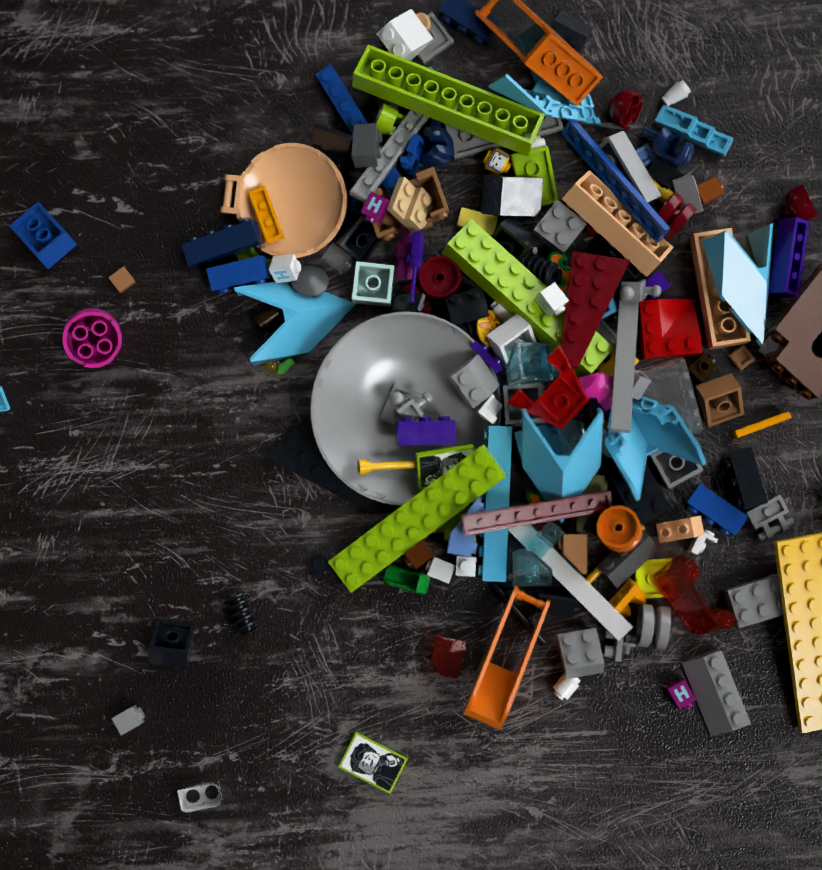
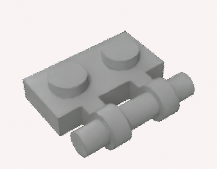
M781 495L768 500L767 504L756 506L745 512L753 529L761 527L763 532L757 534L759 541H763L766 538L769 540L774 537V534L780 531L784 532L795 524L791 517L786 520L783 517L789 510ZM777 519L778 524L770 528L768 523Z

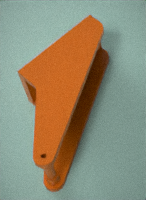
M490 0L480 11L477 9L474 12L520 57L526 66L576 106L582 102L603 78L596 68L521 0L512 1L546 33L529 54L487 18L491 9L499 0Z
M516 584L512 589L490 644L479 664L463 713L499 730L507 718L551 602L550 599L545 601L525 594L524 591L518 589L519 586ZM514 598L535 605L536 608L541 609V613L523 656L513 673L489 661Z

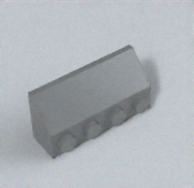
M624 131L609 136L598 145L649 205L662 196Z
M714 649L681 662L710 736L731 732L751 724L722 650Z

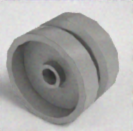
M640 605L636 623L637 646L648 647L652 641L656 649L667 648L671 628L670 607L658 606L654 611L652 605Z

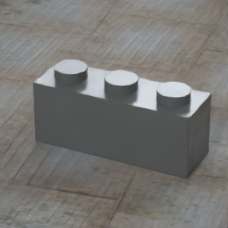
M642 530L641 540L634 549L621 553L612 551L597 568L613 586L618 588L659 548L651 537Z

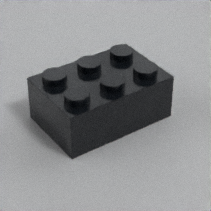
M752 447L721 455L720 464L727 474L726 484L733 494L731 496L732 505L738 510H746L767 504L768 500Z
M647 464L645 466L641 496L638 501L635 500L620 471L606 477L621 505L631 509L637 515L641 525L672 509Z

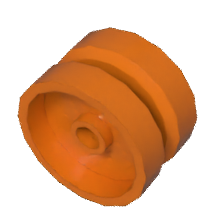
M612 506L604 510L599 516L597 533L603 544L610 550L618 553L628 552L639 544L642 537V525L637 515L631 509L624 506ZM617 527H623L621 531H616Z

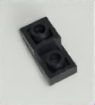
M658 158L654 160L648 170L649 175L653 179L673 191L675 190L672 180L685 176Z
M411 293L393 297L389 313H419L424 308L426 295L414 293L415 301L413 303L409 301Z

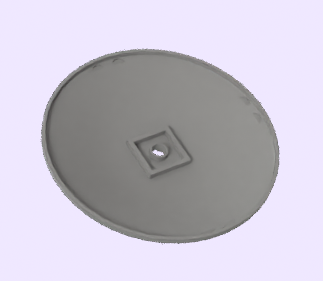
M395 312L380 315L357 325L341 337L330 349L317 372L310 403L311 424L316 444L322 457L336 476L347 486L370 499L392 505H404L424 490L419 489L417 486V468L371 470L367 475H359L357 470L358 459H367L371 463L416 460L417 452L473 444L474 451L484 444L487 447V441H484V429H488V426H500L502 408L495 415L497 419L493 424L486 422L474 412L478 405L474 408H469L447 377V375L477 354L470 347L475 340L462 329L442 318L418 312ZM485 363L488 369L495 377V379L497 380L494 370L487 363ZM498 387L492 394L501 403L500 387ZM393 392H400L404 396V401L412 398L416 402L423 397V393L428 392L433 399L431 403H426L420 408L424 414L421 417H431V420H438V416H450V420H456V444L395 445V421H400V417H412V421H418L420 416L396 413L394 409L398 406H393L390 403V395Z

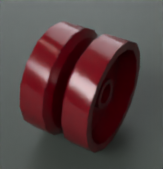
M677 192L657 211V214L670 227V230L664 236L669 242L697 210L691 203L686 204L683 209H678L684 202V198Z
M435 256L428 259L422 265L419 272V287L421 292L426 295L425 297L430 301L439 303L444 302V297L457 294L461 282V271L458 265L452 259L444 256ZM437 277H442L443 280H442V281H438L436 278H437Z

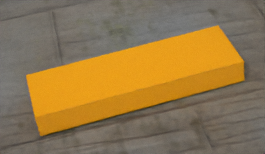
M266 186L248 191L267 245L285 239Z
M787 411L732 432L733 439L792 418L791 414Z

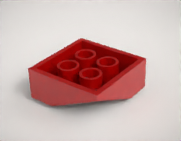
M655 299L639 302L638 330L641 361L699 356L703 353L701 333L693 299Z

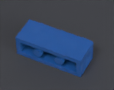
M262 255L206 269L211 291H218V294L227 293L229 288L247 286V284L253 282L254 285L266 283L265 279H270L266 257Z
M696 484L684 502L688 506L687 510L695 515L699 513L704 517L703 520L711 526L715 524L720 528L719 531L726 536H736L748 518L746 514L702 484Z

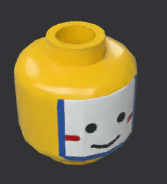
M497 147L493 150L489 149L483 160V163H485L484 168L497 175H501L503 172L507 173L512 165L509 162L510 155Z

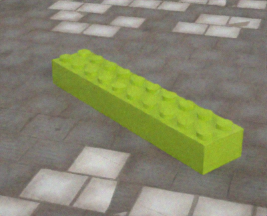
M368 45L353 73L352 87L525 156H529L545 116L544 113L371 45Z
M471 219L447 243L442 253L447 258L452 259L459 269L512 316L519 314L531 325L534 336L553 352L558 346H561L565 310L557 316L554 313L548 317L535 301L537 295L547 286ZM596 331L579 367L573 368L574 372L579 377L591 375L614 349V346Z
M484 444L337 554L328 563L352 593L508 476V474Z

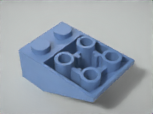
M481 498L476 499L466 514L483 511L484 503H481ZM461 520L450 533L447 553L471 557L472 553H476L477 542H474L475 534L462 535Z

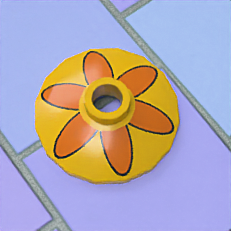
M488 310L489 316L478 319L476 328L481 342L487 347L492 348L487 335L503 323L492 310Z

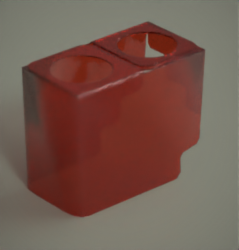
M437 634L430 661L432 665H436L435 672L440 673L442 676L458 679L467 642Z

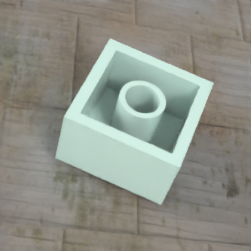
M356 261L352 302L391 307L394 265Z

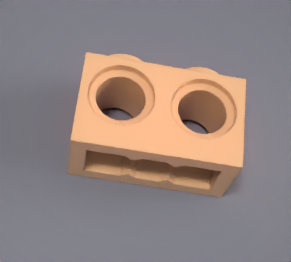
M701 516L656 524L659 543L705 535Z

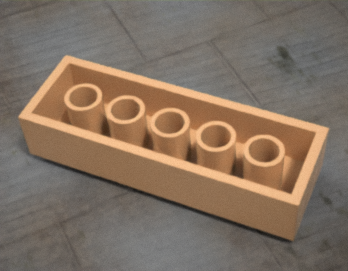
M590 170L562 198L569 208L577 212L582 220L589 223L596 233L602 235L612 247L616 248L625 259L630 260L637 270L646 277L673 249V246L664 238L656 243L612 191Z
M732 228L694 233L690 237L708 350L742 345L751 341L750 333L731 312L732 307L727 301L723 302L719 297L702 243L703 240L725 230H728L733 236Z

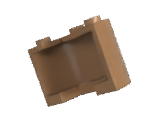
M434 166L416 173L417 178L410 180L416 188L422 187L433 198L431 203L433 208L427 213L425 218L427 224L423 230L432 228L433 223L447 218L449 208ZM377 188L374 192L389 201L391 199L387 190L384 191L381 188ZM387 211L382 223L376 221L373 224L377 238H383L384 241L402 235L401 222L389 211Z

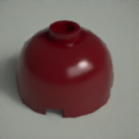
M623 90L616 94L615 97L613 96L608 104L611 120L625 130L630 129L631 127L628 125L631 121L635 123L642 111L644 103L640 101L641 98L644 99V96L633 90Z
M803 184L797 185L788 191L785 196L786 206L783 207L787 217H798L807 221H812L818 217Z

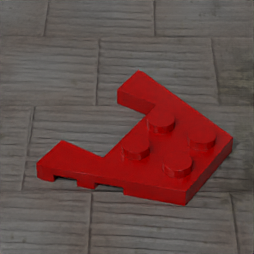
M558 346L546 359L561 373L536 402L519 389L507 403L520 409L526 408L527 413L533 414L563 429L590 399L562 348Z

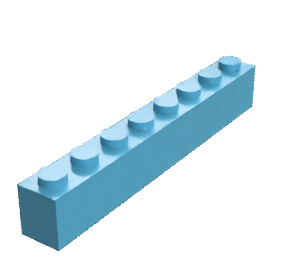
M488 426V429H484V441H487V448L508 476L481 495V498L485 499L483 511L509 507L512 427ZM508 528L480 533V537L483 538V545L479 546V557L483 558L482 564H479L478 576H482V581L506 582Z

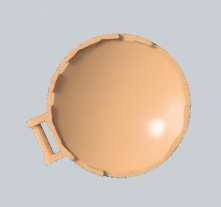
M299 143L275 145L264 152L262 151L252 159L250 165L243 171L241 176L229 174L224 176L226 183L223 207L221 206L220 212L235 214L239 221L249 218L257 222L263 244L257 247L270 255L280 256L294 253L296 258L311 255L325 247L336 236L344 221L347 209V191L344 179L334 162L324 153L311 146ZM233 182H237L234 208L230 206ZM264 185L267 188L285 239L270 245L266 243L248 195V191Z

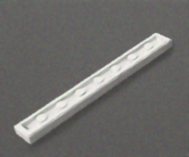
M531 524L508 529L618 641L633 628Z

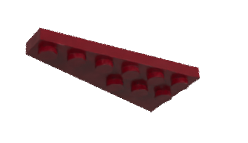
M580 252L572 253L567 299L569 301L565 306L560 346L572 368L579 367L630 260Z

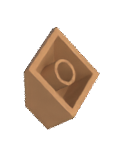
M732 373L696 385L698 402L708 427L744 415L741 386Z
M561 534L560 538L556 539V550H560V554L580 574H587V535Z

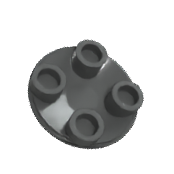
M303 265L301 266V272H299L297 281H291L292 290L306 296L319 298L328 287V275L317 266Z

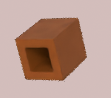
M716 177L697 186L702 207L721 198L724 194V186Z

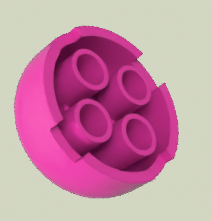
M88 308L76 312L68 319L63 330V347L66 354L71 360L84 365V367L97 368L107 365L114 360L122 345L121 330L117 321L109 313L100 309ZM92 329V332L94 334L91 335L88 333V331Z

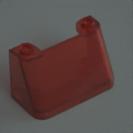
M679 554L655 573V585L691 633L704 635L727 630L739 622L729 610H723L720 607L713 610L707 606L692 586V583L700 575L699 567L692 558Z

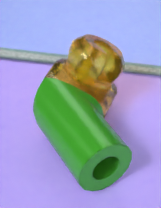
M288 357L283 363L269 361L266 364V369L272 374L283 375L295 365V362L291 357Z

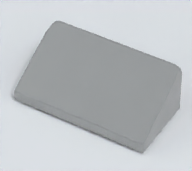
M687 174L672 180L675 193H679L684 198V202L679 208L683 209L686 204L691 203L697 208L694 214L702 212L703 207L694 176Z

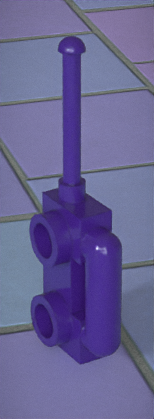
M413 231V234L409 236V246H412L411 254L408 253L407 264L412 267L413 271L409 299L411 303L415 301L416 271L421 269L424 249V234Z

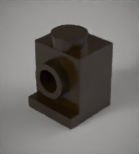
M702 354L685 371L699 384L717 368L715 365L716 360L710 354L707 356ZM702 363L707 366L706 370L701 368Z

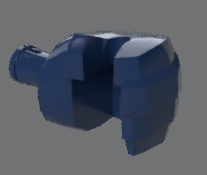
M430 118V126L421 131L422 139L431 150L421 157L420 163L428 168L433 166L434 168H440L448 164L454 157V143L448 131L441 128L442 122Z
M647 126L644 127L643 131L649 135L641 132L640 137L653 143L652 152L658 159L678 168L684 167L691 162L695 152L693 144L684 143L680 152L677 153L678 146L685 139L681 134L674 135L667 127L662 128L659 133Z

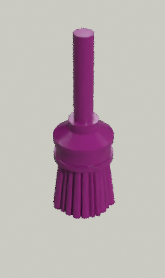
M401 223L402 239H400V244L394 247V258H396L394 280H412V267L407 264L408 253L411 254L412 246H409V230ZM416 271V279H419L418 271Z

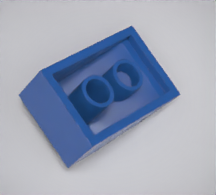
M39 202L34 204L10 225L11 229L47 269L77 245Z

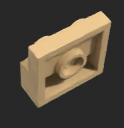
M400 177L387 210L409 231L421 230L427 224L425 218L427 213L433 208L431 204L433 198L422 187L416 188L405 177Z

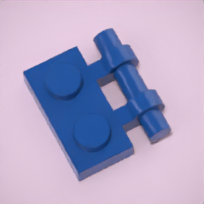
M413 133L412 138L408 140L406 145L407 157L402 156L400 164L407 175L414 178L419 167H423L420 163L421 157L430 150L422 137Z

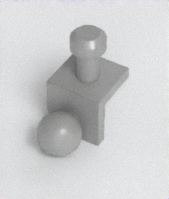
M646 279L638 282H622V289L620 290L622 301L641 302L646 299V294L653 295L654 297H658L661 294V287L659 285L646 287Z
M393 392L389 400L393 406H398L394 409L396 413L421 417L424 414L420 408L426 403H431L433 398L428 392L422 394L423 397L416 402L412 398L404 401L402 393Z

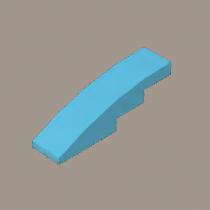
M664 104L655 119L656 123L667 127L671 132L679 133L688 141L724 157L733 142L732 137L717 132L715 127L698 121L697 117Z

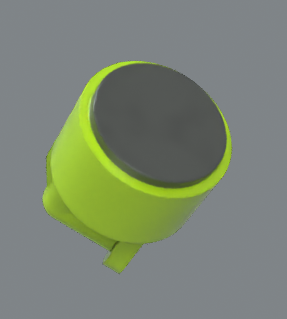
M383 103L379 105L371 123H377L378 131H382V135L390 137L397 128L393 126L394 123L399 125L405 116L398 113L397 109Z

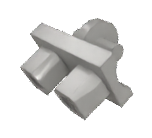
M607 629L605 630V638L615 639L614 646L604 645L603 656L621 662L623 646L624 654H629L630 647H636V643L630 642L631 635L629 634L625 635V641H623L624 637L618 641Z

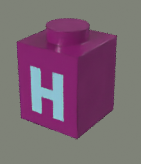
M371 191L361 210V213L365 215L364 219L373 224L376 221L382 223L388 211L387 207L390 201Z
M683 678L665 687L674 705L679 710L690 708L693 706L692 702L696 701L695 696Z

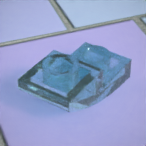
M548 521L525 549L540 561L562 537L564 532L552 521Z

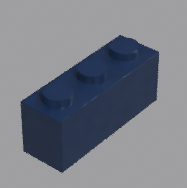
M445 0L439 9L438 17H440L443 23L453 25L459 33L469 35L479 45L483 44L486 46L494 34V31L474 13L478 8L466 0ZM488 15L487 18L498 27L499 21Z

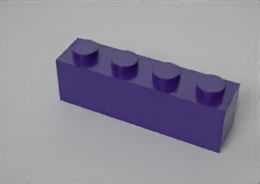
M798 217L779 219L769 294L779 297H794L800 290L810 221Z

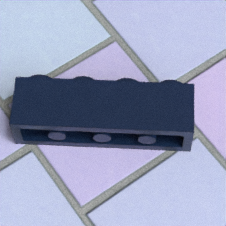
M247 218L239 221V224L235 226L226 225L221 228V231H210L205 233L204 237L188 239L187 243L181 244L187 265L197 268L262 245L263 240L257 222Z

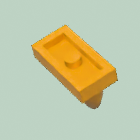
M630 577L609 601L623 617L631 616L629 602L646 604L643 591Z

